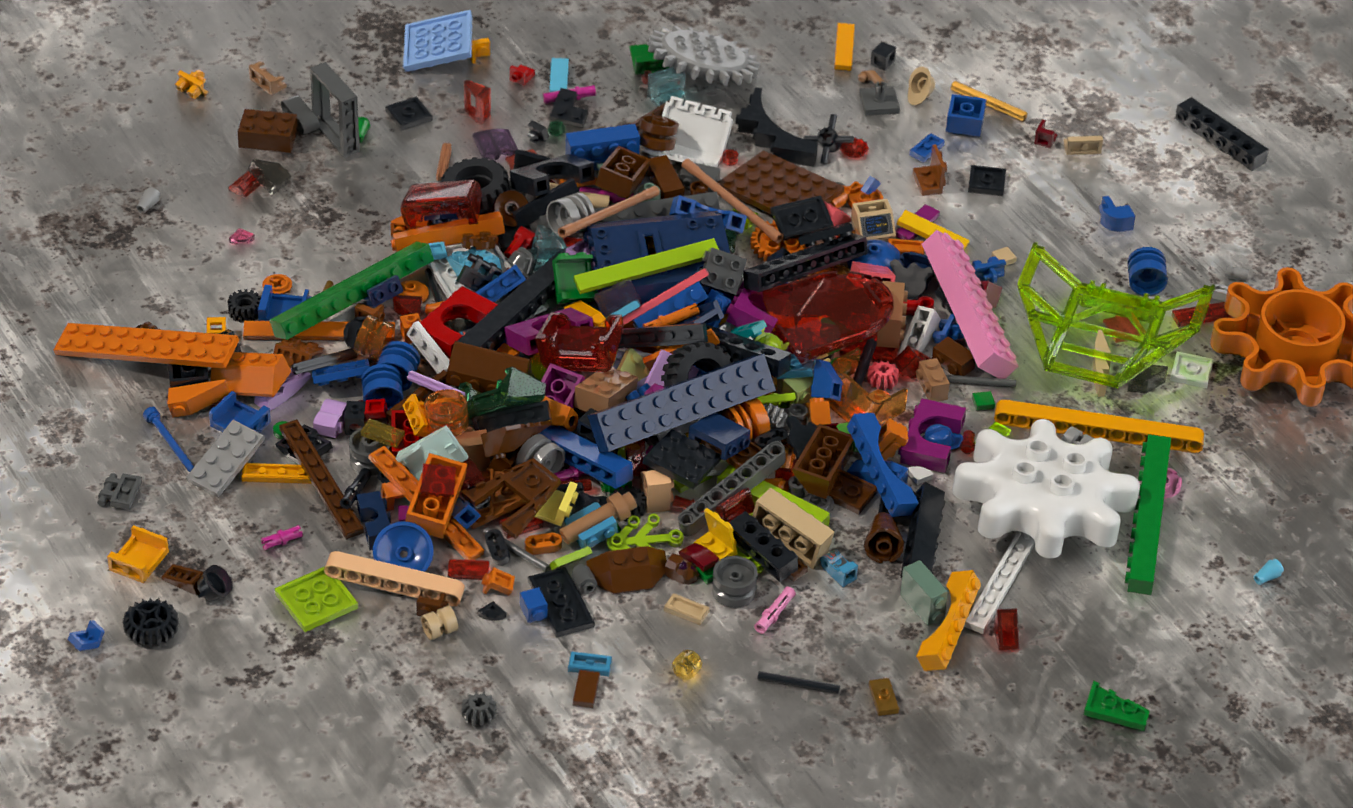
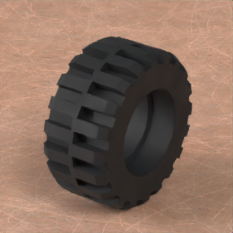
M477 157L469 160L463 159L462 162L454 163L452 167L450 166L444 172L440 181L445 210L447 212H458L459 219L494 212V204L497 197L505 191H510L509 176L506 169L496 161L483 157L481 159Z
M698 342L687 344L673 351L672 355H669L667 358L669 363L664 364L662 369L665 373L661 375V381H664L663 387L665 388L687 380L691 366L697 361L702 363L708 371L734 362H730L731 356L727 352L723 353V348L715 346L713 343Z

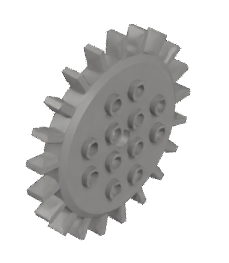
M673 26L671 31L662 27L660 32L657 30L653 31L647 44L649 46L648 52L654 53L653 59L664 60V67L673 66L677 69V74L687 73L691 75L693 80L697 77L707 79L709 84H712V81H720L724 86H727L728 81H732L739 86L742 80L751 83L752 78L756 79L760 62H756V55H748V48H738L737 41L729 42L723 39V35L720 34L717 37L708 34V30L705 29L703 32L694 31L692 27H688L687 30H681L679 27Z

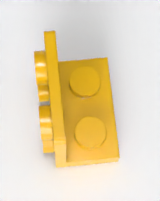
M708 508L704 509L709 532L694 541V543L708 548L719 557V561L728 556H736L738 554L737 542L733 536L734 529L732 525L722 520L716 512H712Z

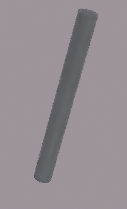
M946 375L949 383L1016 387V379Z
M486 528L483 532V535H485L490 529ZM496 536L492 537L493 541L498 543ZM505 539L508 550L545 572L549 570V564Z

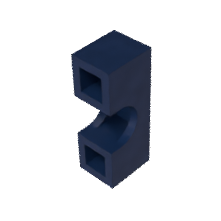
M380 491L356 495L358 514L361 522H365V537L369 550H373L378 534L391 524L390 512H386L387 502L385 498H382Z

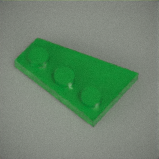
M1093 680L1083 715L1145 731L1150 710L1130 699L1124 700L1116 695L1115 691L1111 689L1106 690L1100 687V683Z

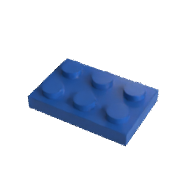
M357 360L312 370L313 382L318 384V386H323L333 380L344 382L349 380L348 377L356 376V378H361L364 371L370 367L369 360Z

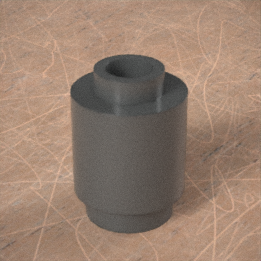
M578 564L572 569V579L579 592L583 594L593 592L597 587V581L590 568L585 564Z

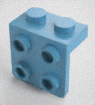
M595 502L569 516V518L565 519V525L601 507L600 504ZM613 516L579 534L577 543L581 549L588 546L590 548L594 547L607 538L612 537L615 533H618L617 521Z

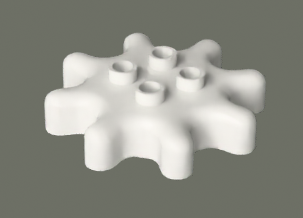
M1039 419L1032 424L1030 436L1027 439H1009L992 429L980 431L976 438L973 456L975 462H965L958 465L955 471L952 492L955 497L961 500L983 503L978 524V532L982 536L993 539L1001 537L1010 531L1023 532L1034 539L1036 551L1039 555L1045 558H1056L1061 554L1064 538L1069 536L1085 537L1101 547L1114 546L1117 543L1121 523L1120 515L1117 512L1125 513L1136 509L1140 483L1134 476L1109 471L1113 448L1107 439L1100 437L1084 444L1067 443L1057 437L1056 428L1051 421Z

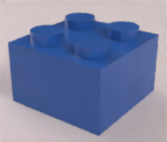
M952 94L947 116L946 132L980 137L985 115L986 99Z

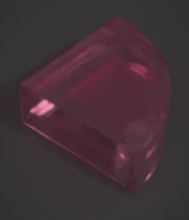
M241 228L229 237V243L236 245L241 242L250 243L255 240L254 234Z

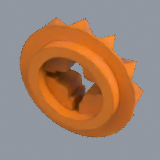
M273 274L264 279L262 286L264 289V285H272L273 294L285 295V293H290L292 281L286 275Z

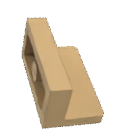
M1102 136L1067 137V139L1063 140L1066 155L1101 154L1103 138Z

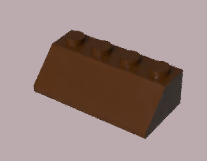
M455 341L447 369L446 384L504 399L506 398L503 393L522 398L526 388L530 359Z
M822 424L818 425L792 469L793 474L808 493L825 499L828 497L853 453L854 440L851 434Z

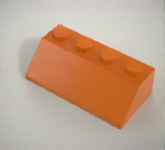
M233 352L226 368L211 367L210 382L225 379L229 392L233 391L236 395L274 397L291 373V369L283 354Z

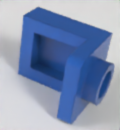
M90 620L86 630L70 632L68 640L79 651L99 648L105 631L94 620Z

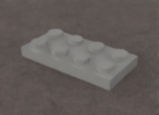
M232 420L187 475V481L219 498L265 441L264 435Z

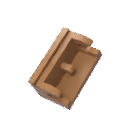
M259 61L249 65L250 80L270 95L287 87L285 82H281V80H284L283 76L274 77L266 68H259L265 64L264 62Z

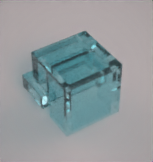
M673 67L648 74L647 96L656 108L670 100L671 96L684 99L683 105H685V93L682 90L685 89L686 75L683 72L677 74Z
M537 225L530 251L535 259L534 272L558 251L565 253L567 249L563 238L557 236L552 230H547L545 225Z

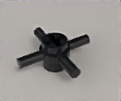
M836 114L830 115L828 127L821 129L817 136L805 135L803 138L818 142L823 148L820 163L824 165L827 164L829 152L839 150L841 143L854 142V136H839L834 130L837 120Z

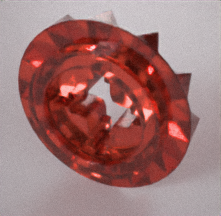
M855 137L853 143H842L840 150L845 156L860 158L868 153L869 147L867 142L863 141V138L857 139Z

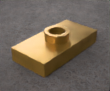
M890 678L869 680V688L878 716L898 714L899 706Z

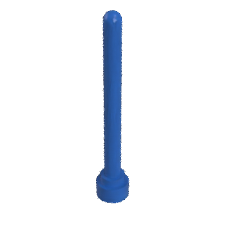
M153 406L147 408L143 412L144 419L147 423L154 424L186 469L191 472L195 466L160 421L159 411Z

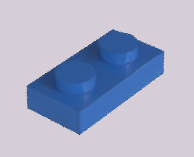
M930 133L910 150L909 155L924 163L931 157L932 145L936 144L938 150H940L944 146L945 140Z

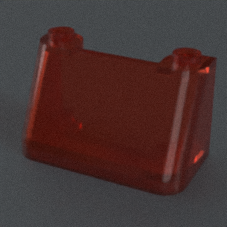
M475 180L411 185L400 207L406 229H416L417 221L423 222V216L453 213L457 214L458 219H462V217L468 219L469 225L478 224L482 190L480 184Z
M551 312L535 337L542 365L546 369H548L551 363L570 371L609 372L615 363L624 326L622 315L612 314L607 316L605 327L571 326V321L567 315Z

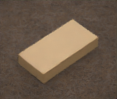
M673 593L665 604L664 611L701 625L708 615L710 607Z

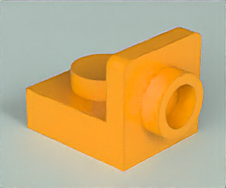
M489 38L472 40V57L470 59L472 64H476V57L490 55Z

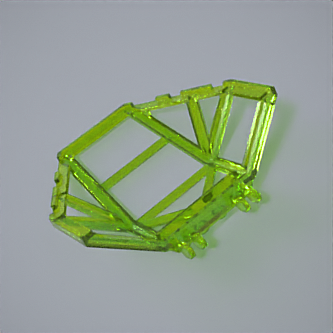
M1036 242L1032 245L1017 283L1044 371L1117 389L1200 332L1215 290L1214 284H1211V286L1204 285L1203 288L1162 302L1160 301V296H1155L1154 300L1149 299L1148 293H1144L1143 297L1107 289L1106 283H1102L1100 287L1095 286V281L1093 280L1089 284L1082 283L1044 249L1045 247L1037 245ZM1040 261L1072 288L1063 314L1030 286ZM1198 300L1190 324L1158 335L1166 311ZM1034 304L1043 312L1036 311ZM1078 305H1080L1081 307L1089 308L1085 311L1075 314ZM1100 312L1126 317L1140 336L1080 322V320ZM1139 321L1150 323L1147 332ZM1040 322L1057 327L1049 347L1047 346ZM1073 327L1094 333L1102 330L1106 336L1139 343L1140 345L1132 356L1128 358L1063 341L1069 328ZM1060 349L1121 363L1124 366L1115 376L1055 362Z

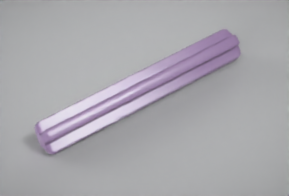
M408 372L407 379L454 400L460 402L464 400L465 392L417 372Z

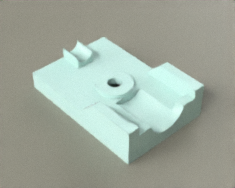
M447 425L399 451L396 456V460L406 466L418 481L429 453L459 462H464L468 459V454Z

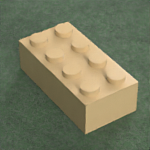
M772 488L768 489L756 501L752 516L764 528H768L776 539H780L790 551H794L798 556V560L814 569L820 563V558L828 554L834 531L827 525L815 519L811 514H808Z

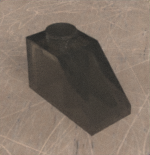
M254 159L248 168V171L271 196L284 188L291 178L288 170L283 168L280 163Z
M1130 363L1127 392L1146 394L1166 382L1168 366Z

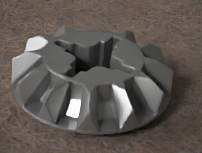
M809 493L803 499L815 506L821 502L819 508L829 513L834 508V501L829 495L825 499Z

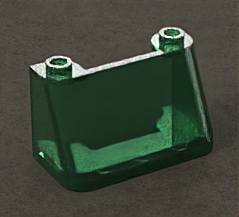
M509 367L505 369L506 377L503 380H497L496 389L481 393L473 389L472 384L468 382L461 383L459 390L465 392V397L462 402L457 401L455 411L459 418L468 420L486 414L541 402L545 397L546 384L514 367Z

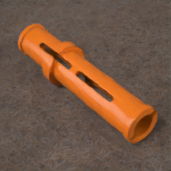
M693 303L665 316L660 315L658 319L644 323L643 327L673 325L699 315L700 312L698 307H696L697 304Z

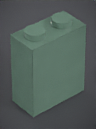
M920 560L903 567L901 597L927 626L940 622L945 618L948 590Z

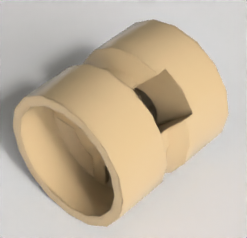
M450 606L440 608L436 613L429 612L421 616L422 627L429 640L441 637L443 632L449 634L458 630V621Z

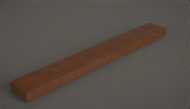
M296 419L279 425V430L345 539L363 534L364 528L352 508L344 509L341 507L340 500L344 495L299 421Z

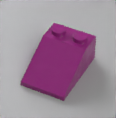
M550 363L530 400V404L535 403L541 395H544L574 410L575 386L584 381L585 378L583 375Z

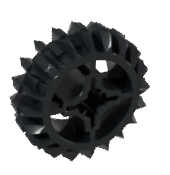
M150 597L149 601L142 599L141 603L134 602L133 606H129L127 612L124 613L122 623L124 633L129 638V641H133L135 645L140 643L142 647L145 645L152 647L153 644L160 646L161 642L167 643L168 639H173L174 634L178 630L179 618L172 604L168 605L166 600L161 602L159 598L154 601Z

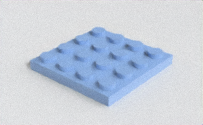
M471 10L405 24L403 62L405 72L471 58L473 18Z

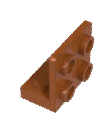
M936 144L932 145L930 166L913 168L912 174L922 196L942 194L943 186L946 185L944 175L947 172V164L943 162L942 152L938 150Z
M291 337L288 340L276 343L273 354H283L291 369L293 364L312 359V356L322 353L324 348L318 347L319 344L305 343L298 337Z

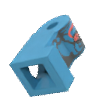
M833 550L820 558L824 570L842 587L857 579L858 565L853 561L848 562L838 550Z

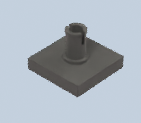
M878 81L874 88H860L859 95L865 116L899 114L900 107L894 86L886 87L887 84L881 81V86L879 87L880 82Z

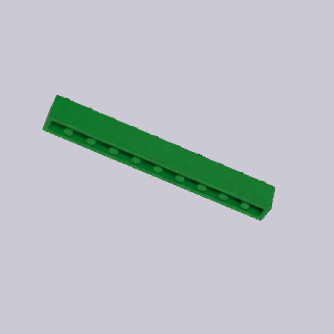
M415 242L269 320L274 336L288 340L368 297V289L390 277L397 275L401 279L433 262L434 258L429 244Z
M1148 434L1147 442H1143L1142 453H1145V456L1141 455L1140 467H1143V470H1139L1138 481L1141 482L1138 494L1140 498L1137 499L1135 509L1138 510V513H1134L1132 524H1135L1136 527H1132L1130 539H1134V542H1130L1128 552L1132 554V557L1128 556L1126 568L1130 569V572L1126 571L1124 582L1128 584L1127 592L1145 595L1152 594L1170 454V437Z

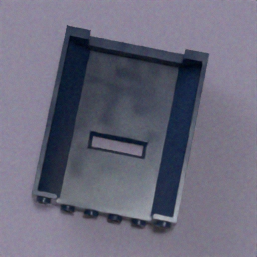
M718 211L594 223L587 226L586 231L583 232L584 243L587 242L588 249H592L590 251V255H593L591 262L595 263L593 270L649 256L645 237L653 236L656 253L712 238L715 239L719 250L730 253L722 215L718 214ZM704 262L693 263L597 289L598 293H601L602 298L601 307L598 308V311L606 318L636 299L642 305L694 275L700 268L703 269ZM702 286L704 291L708 295L711 289ZM706 299L698 303L697 306L704 304Z

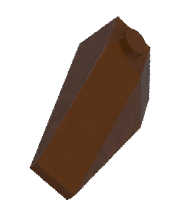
M552 421L506 426L481 434L485 456H494V459L506 457L505 453L514 451L529 438L552 425Z

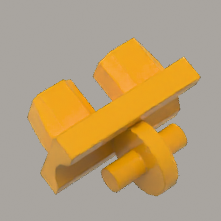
M182 70L177 73L179 79L175 86L179 91L184 92L189 87L187 93L193 99H196L200 94L204 96L208 94V91L204 89L206 79L204 78L203 71L197 70L191 72L190 75Z

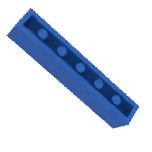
M550 425L539 433L564 449V462L616 489L633 479L632 462L610 451L599 453L596 444L560 426Z

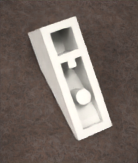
M923 306L917 307L898 354L900 357L917 360L926 348L941 320L935 309Z

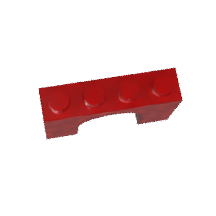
M461 286L420 323L450 359L454 342L462 338L463 335L444 324L455 318H465L478 323L498 304Z

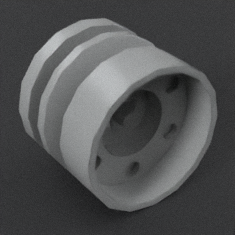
M579 192L551 201L546 210L549 227L557 236H559L558 229L595 213L590 199ZM586 227L576 231V233L586 230Z

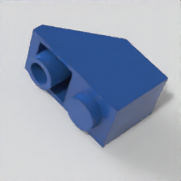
M816 359L813 369L811 397H824V400L840 401L842 380L830 362Z

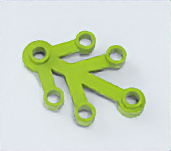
M650 514L647 523L634 537H627L633 529H637L640 525L639 517L632 515L628 518V524L620 533H615L612 537L607 538L606 544L611 551L631 548L629 547L631 545L652 547L649 544L668 542L672 547H679L683 543L684 535L677 529L671 530L669 534L647 535L654 527L659 525L660 521L657 514ZM651 519H656L657 521H656V522H651L650 520H651ZM618 540L620 543H614L613 541Z

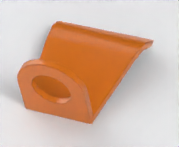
M541 395L535 403L548 401L552 420H549L552 421L551 426H563L570 432L576 429L579 420L578 414L571 407L544 395ZM574 416V424L570 427L569 420Z

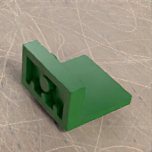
M647 44L631 45L629 47L635 75L669 72V67L663 66L664 60L653 59L654 53L648 52L649 46Z

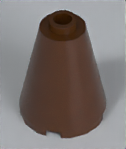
M886 512L878 513L874 517L864 541L866 555L877 563H883V561L894 562L901 556L904 550V541L893 517Z

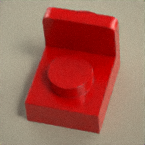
M522 64L518 67L512 65L509 68L510 81L525 86L535 76V70Z

